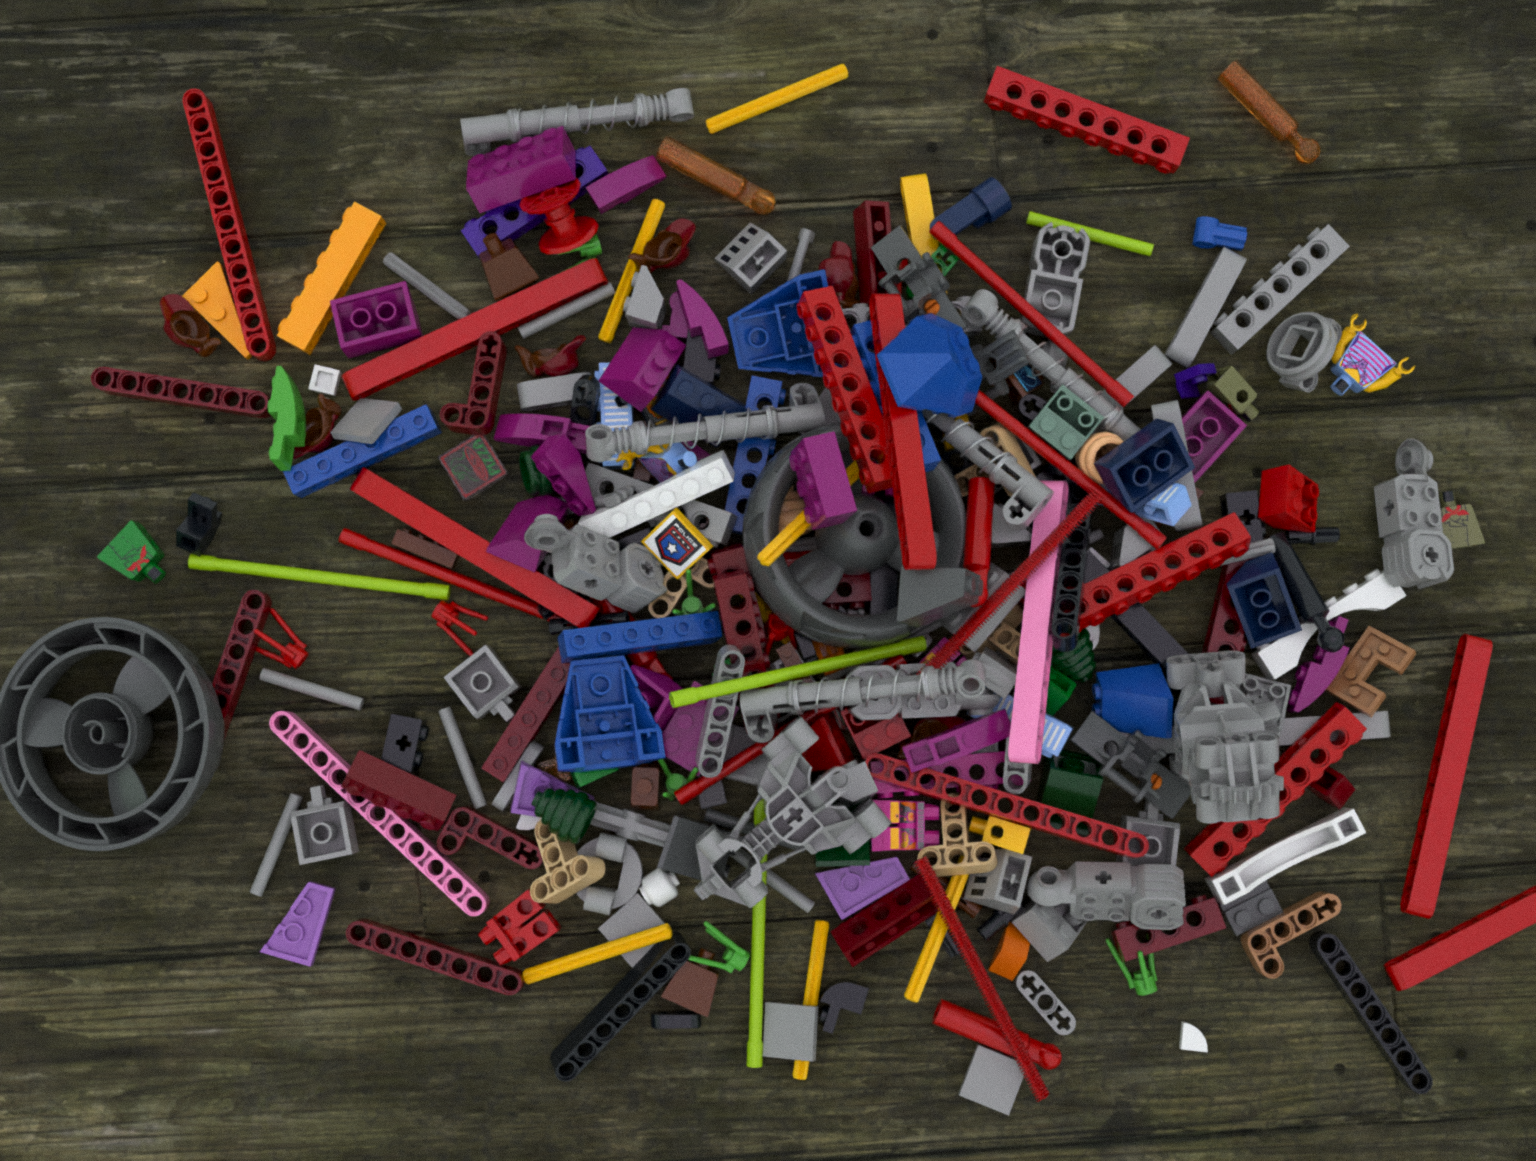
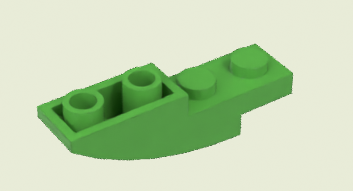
M276 366L275 376L272 378L271 399H269L267 405L268 413L276 420L273 425L274 437L272 446L269 448V458L280 471H291L294 448L305 447V409L298 387L292 377L282 366Z

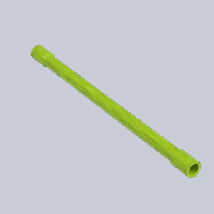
M192 553L188 559L189 569L222 571L417 595L447 601L451 593V585L418 583L217 558L209 555H201L199 557Z
M921 635L892 644L719 683L669 692V700L672 708H677L714 697L899 655L905 656L926 651L927 644L924 636Z
M760 799L754 808L755 827L766 817L764 799ZM767 854L762 857L760 863L767 861ZM767 870L762 872V881L765 884L767 882ZM766 896L752 907L749 1039L747 1042L746 1065L751 1068H760L763 1063L762 1018Z

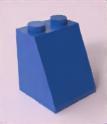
M1159 663L1096 672V684H1092L1093 697L1096 700V703L1092 704V711L1119 732L1132 733L1135 730H1139L1145 736L1172 738L1173 696Z

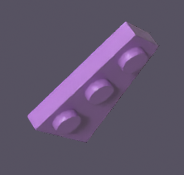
M521 760L511 804V813L537 817L534 814L535 807L531 805L538 791L543 793L547 788H552L554 791L561 788L565 792L572 789L576 793L584 791ZM586 793L589 799L594 800V796Z
M897 856L871 861L870 865L846 866L815 873L841 920L910 880Z
M309 881L260 952L306 966H313L336 888Z

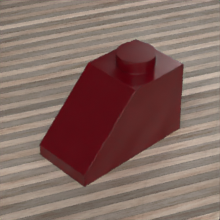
M1329 766L1324 770V774L1319 780L1311 782L1306 787L1317 797L1339 810L1356 790L1344 775ZM1300 767L1292 770L1291 776L1293 778L1299 775Z

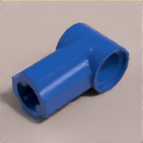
M1213 217L1196 218L1192 245L1205 249L1226 247L1241 251L1246 242L1247 228L1219 223V220Z

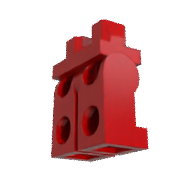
M530 888L486 922L487 926L478 934L486 945L496 938L503 947L493 954L500 966L511 960L515 962L562 928L549 909H546L528 924H524L526 920L546 906L545 903L535 902L531 898Z

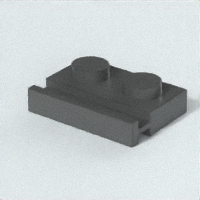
M1267 880L1249 893L1225 905L1218 903L1235 936L1283 913Z

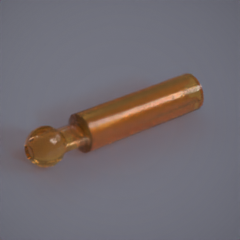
M1237 60L1232 62L1219 75L1217 79L1279 142L1288 140L1295 147V157L1299 162L1309 164L1319 157L1320 146L1318 142L1310 138L1304 139L1297 132L1299 123Z
M666 136L662 141L656 154L657 160L729 199L737 200L752 208L757 214L765 215L774 209L776 201L771 191L758 187L747 181V178L670 136Z

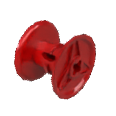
M578 178L521 199L519 205L523 212L531 215L545 214V224L551 227L540 238L538 246L542 253L549 255L569 252L588 242L597 233L599 227L597 221L588 216L574 217L575 210L574 208L570 209L568 204L579 193L581 183Z

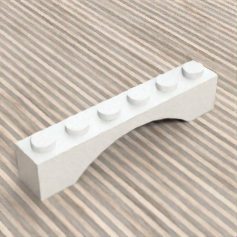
M721 450L699 460L694 466L688 467L677 475L628 497L616 506L608 508L606 506L597 507L593 514L582 515L578 524L610 538L733 482L735 472L724 450Z
M1375 569L1364 576L1366 581L1358 585L1355 582L1342 590L1344 595L1336 599L1333 596L1325 601L1330 610L1326 619L1328 621L1344 612L1353 610H1385L1404 598L1406 594L1401 586L1394 588L1384 576V570L1379 571ZM1301 616L1299 619L1302 631L1256 647L1257 650L1251 653L1267 679L1275 680L1297 666L1302 650L1317 630L1315 624H1306Z
M1343 807L1227 866L1221 873L1215 874L1213 877L1209 875L1204 879L1216 901L1225 905L1249 893L1279 872L1319 853L1341 846L1365 834L1366 831L1355 810Z

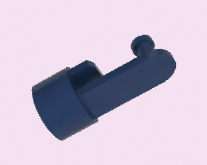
M989 177L970 190L968 196L934 218L930 223V230L938 221H941L955 235L970 225L979 229L987 222H994L1012 209L1010 197L998 180Z

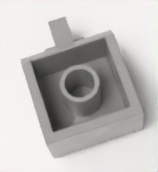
M483 646L444 677L476 719L481 720L490 712L493 715L499 712L506 722H509L515 716L514 711L509 706L513 701L510 696L522 688V686L491 646Z
M324 785L310 787L312 801L307 802L308 809L291 812L299 865L358 853L359 847L351 805L347 801L333 803L332 797L327 798Z
M1145 799L1144 811H1139L1138 817L1121 815L1120 827L1144 835L1148 840L1149 849L1144 856L1134 859L1117 855L1116 862L1130 863V866H1139L1141 864H1172L1176 866L1180 823L1163 821V814H1158L1159 809ZM1130 839L1128 843L1129 850L1133 853L1139 852V842L1136 839Z

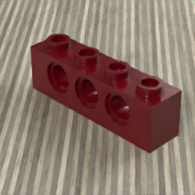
M740 543L709 551L711 558L707 559V564L711 575L723 574L728 569H735L736 571L743 569L746 576H750L745 560L744 548ZM754 590L750 592L752 602H757ZM759 610L760 617L755 619L757 627H762L765 642L761 643V648L765 649L767 637ZM736 624L735 629H736L737 631H745V630H738V629H737V624ZM745 646L741 653L744 655L754 652L755 648L753 646Z
M870 573L863 575L843 574L838 586L847 587L849 596L841 597L835 589L832 595L822 604L837 611L839 606H849V609L858 610V608L865 609V605H869L872 601ZM764 601L765 611H771V614H774Z
M920 874L884 895L880 900L864 908L860 913L830 931L852 967L938 912V909H936L938 905L935 906L937 902L933 903L935 899L931 900L933 896L930 897L932 893L928 894L930 890L927 891L929 887L925 888L927 884L924 885L925 882H922L923 879L919 876Z
M1205 894L1190 899L1192 905L1183 907V925L1173 929L1170 935L1164 934L1162 930L1145 929L1148 933V940L1144 944L1136 939V932L1139 927L1132 924L1130 920L1115 924L1117 930L1111 931L1121 961L1127 962L1138 958V951H1142L1143 956L1225 929L1226 925L1215 897L1207 899ZM1190 911L1194 912L1198 917V923L1194 927L1190 926L1186 921V916Z

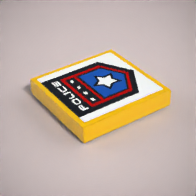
M677 507L641 541L677 580L713 547Z

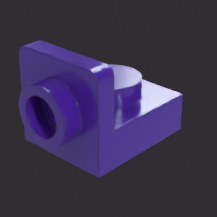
M1214 363L1198 364L1174 374L1176 388L1181 399L1200 396L1197 385L1207 382V377L1217 373Z

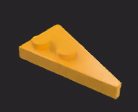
M217 261L182 297L249 360L252 356L246 348L236 306L232 298L233 294L223 272L224 268Z

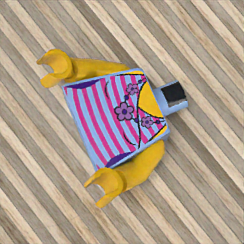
M1358 314L1351 316L1350 326L1345 327L1342 331L1341 339L1336 345L1335 352L1331 358L1333 365L1330 370L1338 378L1330 387L1340 396H1343L1349 388L1355 393H1359L1362 390L1370 393L1385 389L1400 379L1402 373L1409 374L1415 369V365L1409 370L1403 368L1402 363L1407 361L1409 357L1403 358L1399 362L1398 367H1394L1397 363L1361 332L1367 325L1366 319L1361 325L1353 323L1357 319Z
M681 442L673 443L668 452L663 451L659 445L650 446L647 449L646 455H637L635 452L631 453L630 450H628V453H624L622 450L616 461L626 460L622 469L629 470L634 458L637 457L660 483L688 467L694 466L698 462L696 455L692 451H688ZM664 444L662 446L664 449H668L670 444Z

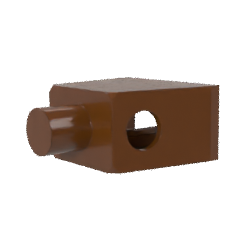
M491 233L483 238L487 250L481 252L479 258L495 301L539 279L532 264L511 238L501 242L497 233Z
M658 761L633 766L631 807L633 810L659 811L661 766Z
M701 947L697 957L713 960L715 953ZM687 960L672 976L664 988L661 997L708 1017L719 971L710 968L708 965Z

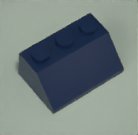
M678 364L650 408L673 422L674 417H677L679 424L697 422L699 413L703 418L705 416L721 415L724 410L727 414L747 411L746 406L741 401Z
M1155 419L1094 462L1104 485L1131 513L1195 468L1174 423L1161 419Z
M1271 552L1246 561L1226 585L1251 649L1302 631L1273 553Z

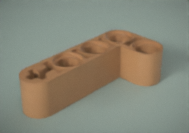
M1316 892L1283 909V913L1242 933L1241 944L1254 969L1259 974L1271 979L1282 975L1284 963L1276 947L1338 915L1342 905L1340 899L1328 892ZM1324 899L1329 900L1326 904L1327 909L1320 908L1325 905ZM1305 910L1307 918L1303 923H1299L1298 914L1300 911ZM1282 922L1284 930L1280 935H1276L1274 927L1277 923ZM1259 934L1261 942L1259 946L1253 948L1251 939L1254 935ZM1271 958L1273 960V967L1270 971L1266 972L1264 970V963L1267 959Z

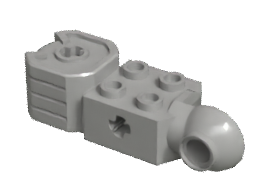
M1050 222L1040 229L1034 239L1029 263L1031 271L1027 277L1024 299L1067 337L1074 330L1083 279L1078 277L1086 267L1090 239L1083 228L1077 233L1074 228L1069 226L1053 228V224ZM1056 251L1061 252L1060 256L1056 254ZM1020 314L1019 320L1027 325L1026 333L1047 338ZM1048 339L1044 351L1056 362L1061 358H1065L1062 365L1065 368L1068 356Z
M1414 438L1406 439L1397 449L1395 467L1398 476L1381 482L1374 487L1379 538H1384V545L1382 547L1384 576L1394 588L1398 586L1409 588L1417 585L1418 589H1422L1447 581L1454 572L1451 542L1443 533L1437 482L1427 475V472L1433 465V455L1422 442Z
M551 514L537 516L524 534V540L527 545L537 550L552 553L553 575L558 584L597 600L607 599L614 606L631 613H637L667 591V588L663 585L664 576L661 569L664 565L647 547L638 543H631L620 551L619 542L578 524L568 530L559 522L556 516Z
M946 662L947 665L943 663L945 667L941 666V668H947L948 671L949 667H953L954 670L956 668L954 662ZM926 663L896 664V670L889 665L856 666L848 672L846 677L852 674L856 678L862 677L863 681L870 679L874 671H877L883 678H893L899 669H904L911 676L921 671V668L926 666ZM900 671L897 677L906 676L903 671ZM874 674L872 680L881 678L878 674ZM985 688L983 694L975 698L965 697L959 694L958 691L956 694H952L950 691V695H945L943 692V696H939L936 700L927 701L923 694H920L919 702L915 700L914 695L894 697L893 705L890 704L889 697L870 699L867 708L865 704L852 705L847 710L859 720L891 719L897 713L899 718L956 716L959 710H968L969 715H987L993 713V708L999 703L1001 696L993 694L989 688Z
M1076 861L1067 870H1058L1051 866L1042 867L1034 872L1027 882V893L1034 902L1043 906H1056L1061 903L1070 904V915L1075 919L1119 922L1129 921L1130 918V921L1135 926L1150 930H1173L1184 924L1182 916L1183 907L1186 905L1184 874L1180 868L1172 864L1130 866V863Z

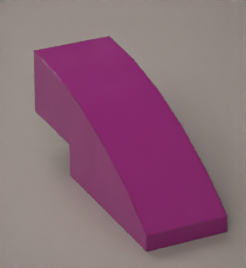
M652 155L604 176L587 186L586 191L600 214H603L621 202L625 204L661 182L667 176Z
M682 279L677 280V294L691 338L701 335L708 359L728 354L729 344L711 308L693 288Z

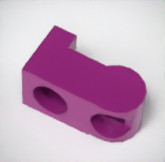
M674 292L669 300L672 312L670 326L663 325L662 330L668 331L681 342L687 343L688 326L678 294Z

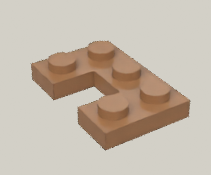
M1368 626L1345 658L1338 674L1325 691L1372 718L1386 698V694L1365 681L1378 663L1402 675L1415 657L1416 651Z

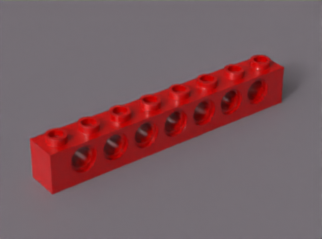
M999 66L996 67L983 101L993 110H1005L1012 113V116L1017 119H1029L1036 122V125L1041 128H1053L1060 131V134L1065 137H1077L1084 140V143L1089 146H1101L1108 149V152L1113 155L1128 156L1137 164L1152 165L1156 167L1157 171L1165 174H1174L1178 169L1190 139L1187 136ZM1015 92L1018 94L1019 98L1011 99L1008 97L1007 93ZM1031 101H1039L1042 103L1043 107L1035 108L1031 104ZM1061 109L1065 111L1067 116L1059 117L1055 110ZM1079 119H1087L1091 126H1083ZM1103 128H1111L1115 135H1107ZM1127 137H1135L1138 140V144H1131ZM1151 146H1159L1162 149V153H1155Z
M833 286L804 291L797 303V313L800 319L803 318L806 326L805 334L807 340L812 342L815 362L821 366L824 386L826 389H829L832 396L833 410L836 413L838 412L840 417L842 434L845 437L847 436L849 441L851 458L858 465L860 482L862 485H865L868 494L892 488L884 419ZM826 340H830V341H832L834 344H830V343H828ZM835 363L840 364L843 368L836 366ZM843 386L850 388L852 391H847ZM852 410L858 411L861 415H856ZM861 434L867 435L870 440L865 439ZM870 458L876 459L879 464L872 462Z
M1233 512L1085 583L1081 610L1084 613L1081 614L1079 633L1090 625L1097 626L1101 624L1107 617L1113 614L1119 615L1124 613L1130 606L1138 602L1145 603L1158 592L1172 590L1177 583L1185 579L1189 581L1196 578L1202 571L1208 568L1215 569L1233 556L1237 558L1244 555L1249 549L1251 536L1236 513ZM1214 542H1222L1225 545L1217 546ZM1198 553L1201 555V557L1196 558L1191 556L1190 554ZM1174 564L1178 566V568L1170 569L1167 567V565ZM1149 575L1154 577L1155 579L1149 581L1145 580L1143 577ZM1128 587L1131 591L1122 592L1119 588ZM1098 598H1104L1107 600V602L1101 604L1097 603L1095 600ZM1064 610L1063 612L1070 613L1072 610ZM1062 633V634H1060V636H1062V637H1066V636H1069V635H1070V634H1068V633Z
M1336 702L1279 757L1277 763H1274L1275 774L1284 777V790H1281L1279 793L1280 814L1277 817L1237 822L1219 821L1208 824L1183 849L1211 877L1221 873L1227 867V862L1234 856L1240 855L1252 838L1260 836L1272 819L1279 818L1284 813L1285 807L1292 800L1299 799L1304 794V789L1311 782L1319 780L1323 776L1324 770L1330 764L1339 761L1344 754L1343 752L1350 745L1358 743L1367 728L1345 706ZM1338 730L1339 735L1337 739L1330 741L1331 733ZM1319 749L1318 757L1311 760L1310 755L1312 751ZM1300 767L1299 775L1291 778L1292 770ZM1238 823H1242V829L1238 833H1233V827ZM1223 841L1222 849L1213 851L1214 845L1217 842Z

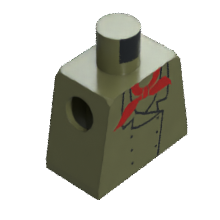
M1233 366L1216 369L1217 373L1207 377V382L1199 384L1198 390L1202 394L1210 391L1235 415L1240 414L1247 422L1252 421L1258 415L1259 411L1252 404L1257 397V393Z
M1454 491L1438 493L1443 533L1451 542L1452 549L1485 544L1472 505H1456Z

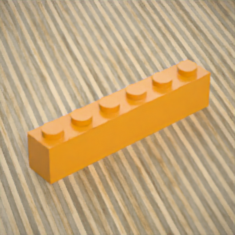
M355 201L352 207H348L342 217L343 222L339 229H335L331 234L330 245L326 251L319 255L317 267L313 274L310 273L305 279V288L301 295L294 298L290 314L278 326L279 333L277 336L281 340L308 355L312 354L333 317L330 300L346 295L387 224L382 216Z

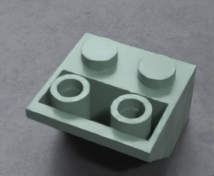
M1062 384L1027 428L1069 461L1105 417Z

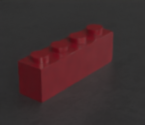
M865 200L853 211L860 303H866L869 307L872 293L888 294L878 284L887 275V272L871 247L891 232L889 202Z
M361 750L358 751L341 785L351 795L362 796L370 800L377 807H386L394 811L401 818L412 819L420 823L423 828L439 831L445 822L456 797L455 794Z

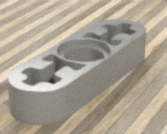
M534 740L529 744L493 800L492 805L502 812L507 808L513 799L521 760L534 766L543 752L544 746Z
M1030 969L1020 970L1015 977L1017 989L1056 1033L1060 1035L1072 1033L1076 1026V1020L1071 1012L1034 971ZM1023 976L1028 978L1033 976L1032 984L1037 989L1042 985L1043 989L1036 991L1033 997L1030 998L1029 995L1033 994V991L1028 986L1022 988L1023 980L1021 978ZM1044 994L1050 995L1052 998V1005L1048 1009H1041L1038 1006V999ZM1055 1010L1061 1017H1069L1066 1021L1068 1024L1066 1028L1063 1026L1057 1028L1059 1021L1052 1014Z

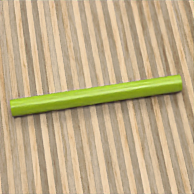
M1029 211L1026 224L1042 228L1052 222L1053 228L1069 226L1074 228L1077 233L1083 228L1090 241L1149 257L1153 251L1154 244L1031 211Z

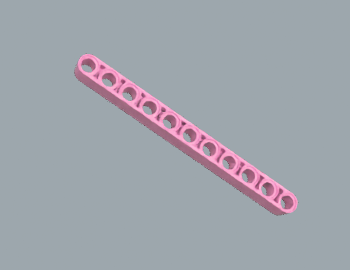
M1040 480L1054 491V494L1033 520L1030 554L1037 549L1040 543L1042 544V541L1047 536L1049 537V534L1063 522V519L1065 520L1069 495L1066 480ZM1060 542L1061 545L1057 544L1059 548L1055 546L1057 550L1052 549L1054 553L1051 551L1052 555L1048 554L1050 557L1046 556L1047 560L1043 559L1045 562L1041 561L1042 564L1039 563L1041 567L1036 566L1038 570L1034 568L1036 572L1032 571L1033 574L1029 573L1031 577L1027 576L1029 579H1027L1008 746L1010 762L1039 764L1041 759L1053 648L1052 620L1062 542Z
M279 711L271 716L269 721L271 730L469 916H478L488 909L490 900L486 892L452 860L440 852L438 847L408 819L401 818L394 811L383 807L386 814L384 819L379 820L374 814L377 806L366 798L363 802L358 801L356 796L351 795L346 789L341 787L342 784L336 778L337 772L342 769L347 774L351 766L301 718L290 711ZM283 716L288 717L290 722L286 730H283L279 724ZM303 733L309 739V743L305 748H302L298 742L300 735ZM322 751L328 756V762L324 766H321L317 760L319 753ZM397 823L403 825L405 829V834L402 838L396 837L393 832L394 826ZM416 841L424 846V853L421 856H417L413 852L412 847ZM434 860L442 862L444 868L441 874H436L432 870L431 866ZM453 878H458L462 881L463 888L461 892H455L451 888ZM472 896H477L481 899L482 907L480 910H475L470 906Z

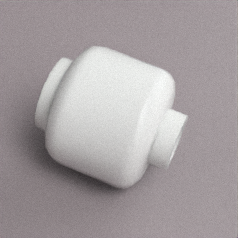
M657 868L642 878V886L639 889L648 905L654 904L656 907H661L678 896L676 886L680 882L674 872H667L664 869Z

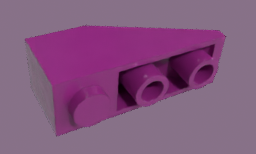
M564 433L549 436L531 455L537 469L549 479L553 489L561 494L573 513L578 516L593 514L596 508L579 451Z

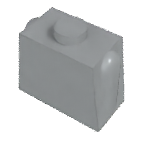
M985 647L982 653L977 651L972 660L980 661L985 666V686L1006 699L1016 683L1017 665Z

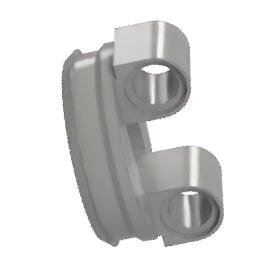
M1301 312L1284 320L1272 333L1266 351V358L1270 368L1281 377L1279 382L1287 388L1303 392L1313 391L1318 383L1317 373L1329 363L1335 352L1336 345L1341 339V326L1334 319L1323 317L1315 312ZM1300 335L1309 341L1301 358L1290 355Z
M600 833L598 838L587 842L578 850V855L623 862L618 889L591 884L576 893L584 901L583 910L610 915L612 909L626 904L633 898L641 885L643 867L640 856L627 842V838Z

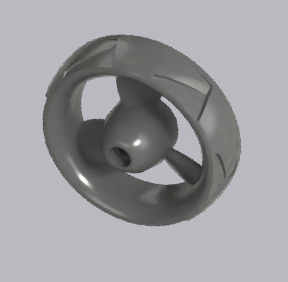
M841 422L814 428L800 435L778 451L764 466L750 491L746 503L742 529L743 548L746 564L757 591L774 614L786 625L799 634L824 645L845 649H869L902 640L923 626L912 627L897 622L898 605L881 613L857 615L840 612L822 604L837 588L843 574H867L880 568L885 563L901 572V566H903L897 520L891 509L882 500L870 494L862 493L860 479L851 486L857 511L842 524L815 530L817 549L801 556L789 567L786 564L783 553L770 566L761 565L757 559L758 554L779 534L781 510L790 488L797 480L796 471L791 469L789 456L803 438L834 431L845 469L854 462L850 455V444L847 436L845 437L842 434ZM861 434L865 439L870 440L867 435ZM941 459L933 471L925 473L937 558L935 567L963 568L966 529L965 507L957 480L949 467Z
M93 617L70 622L50 631L30 646L13 666L0 691V782L11 804L24 820L39 833L62 845L80 850L109 851L144 843L167 832L185 818L207 789L214 772L220 765L225 737L224 719L218 697L209 677L198 663L199 659L184 644L160 629L141 622L112 617ZM110 650L133 656L121 670L113 693L89 694L79 699L73 706L58 699L49 698L59 679L83 658L97 652ZM171 696L178 722L177 749L166 778L154 794L148 798L145 787L133 766L146 756L154 742L155 727L149 712L156 709ZM63 745L70 761L82 771L91 774H108L109 797L115 816L108 817L91 814L68 800L55 785L47 770L42 747Z

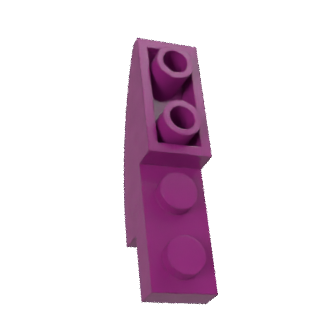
M520 413L504 414L499 417L493 439L495 441L531 447L536 444L541 445L549 436L564 433L579 453L586 454L585 433L590 426L572 423L570 418Z
M1336 616L1328 620L1331 627L1338 628L1344 634L1348 619ZM1318 645L1313 654V659H1316L1315 662H1303V665L1297 668L1295 673V680L1297 682L1294 690H1290L1286 711L1299 713L1314 702L1336 677L1350 648L1343 646L1339 651L1331 653L1324 651Z
M1004 708L956 725L952 729L903 745L902 749L912 773L935 764L938 766L1010 737L1011 723Z

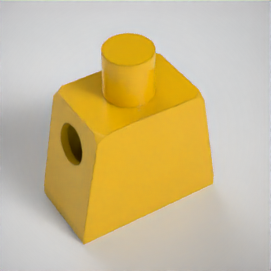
M973 816L969 831L983 835V842L1024 854L1031 828L993 816H989L988 820ZM995 826L1003 829L1002 837L992 834V829Z

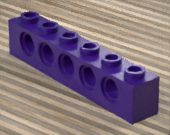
M591 146L576 150V169L582 170L583 175L578 178L581 183L579 193L568 204L586 194L587 186L608 175L607 169ZM521 199L488 210L479 219L473 218L469 220L461 232L479 258V254L487 250L483 238L487 236L485 231L489 226H497L495 233H497L501 242L509 238L515 241L542 223L544 218H546L545 214L531 215L523 212L519 205ZM515 211L519 213L516 220L509 221L506 219L510 212Z

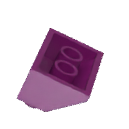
M406 281L330 300L340 348L348 359L407 344L423 336L419 317Z
M633 327L598 381L641 412L655 397L686 345L666 330Z
M551 495L537 496L517 502L487 547L486 552L536 572L547 551L537 550L527 545L524 540V534L535 518L542 514L554 515L561 524H564L569 509L568 503Z
M631 665L630 669L639 685L638 688L644 700L647 701L650 707L649 710L663 734L677 708H672L670 704L669 692L683 688L668 676L637 665Z

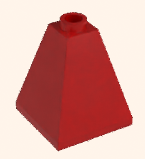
M833 712L819 718L810 726L819 736V739L801 755L812 766L811 772L831 769L834 766H843L855 759Z

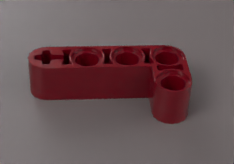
M486 332L479 339L468 403H448L440 410L441 421L452 432L483 436L489 434L494 427L507 355V347L496 332ZM487 368H494L491 374L483 375ZM483 392H489V396L485 400H479V396ZM459 413V418L455 422H449L453 414ZM478 417H485V420L482 424L474 425V422Z
M468 806L459 807L451 813L437 839L439 851L446 855L459 852L470 837L525 868L536 869L544 863L536 842ZM461 811L468 813L470 816L467 826H463L458 822V814ZM483 824H489L492 827L493 835L491 838L482 836L481 827ZM448 835H453L457 840V845L454 849H449L445 845V838ZM510 836L515 839L516 848L514 851H509L504 847V839ZM523 844H526V847L523 850L529 853L536 850V856L539 858V860H535L531 863L529 861L530 856L528 854L523 852L522 854H520V857L517 856V854L521 851Z

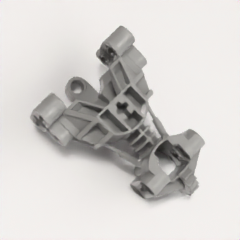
M1220 651L1168 657L1166 659L1167 684L1169 688L1182 689L1174 712L1175 753L1169 756L1170 772L1190 786L1191 798L1193 803L1196 804V819L1202 823L1212 824L1219 821L1237 822L1277 817L1280 814L1279 790H1284V777L1276 775L1274 771V763L1279 761V736L1281 732L1277 727V717H1280L1281 713L1273 701L1252 703L1250 696H1246L1237 686V684L1245 682V654L1240 651ZM1223 695L1224 704H1210L1209 698Z
M801 716L795 718L781 733L761 749L769 761L757 785L759 795L749 810L744 812L731 832H724L722 834L713 824L696 839L695 845L702 881L698 883L694 891L702 900L714 894L748 906L750 909L768 894L767 886L762 881V872L787 861V858L804 850L809 851L812 855L819 851L842 845L849 854H852L871 837L875 838L892 823L870 798L860 803L852 812L841 802L832 804L852 785L853 779L850 771L842 766H834L811 785L810 775L812 766L801 754L819 739V736ZM837 771L844 772L847 778L846 783L840 787L834 786L831 780L832 775ZM763 798L766 817L754 829L750 830L747 835L740 836L739 834L752 816L750 814L760 799ZM785 841L797 846L803 845V847L786 855L783 853L764 863H760L762 857L766 854L768 855L769 851L776 848V845L780 842ZM743 846L753 857L748 861L749 864L746 870L729 882L715 864L729 851L732 852L734 850L736 852Z

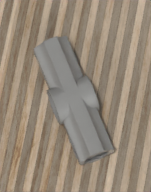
M596 802L597 809L590 823L593 826L614 831L616 835L635 841L639 839L664 847L671 825L646 818V815L625 808L621 810Z

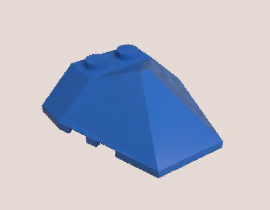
M825 269L799 274L727 317L738 369L823 377L821 366L815 362L812 342H809L806 338V326L803 318L800 319L798 316L797 303L804 291L828 287ZM835 363L836 366L843 368L840 364Z
M932 313L916 316L909 322L910 324L899 332L895 339L891 340L877 354L898 407L917 411L931 410L932 414L937 415L946 413L948 417L952 418L973 411L982 374L979 370V363L974 358L969 346V339L962 327Z
M624 655L570 661L554 743L558 771L582 773L636 766L665 758L662 731L658 723L656 724L649 710L650 707L647 701L644 700L638 688L639 685Z

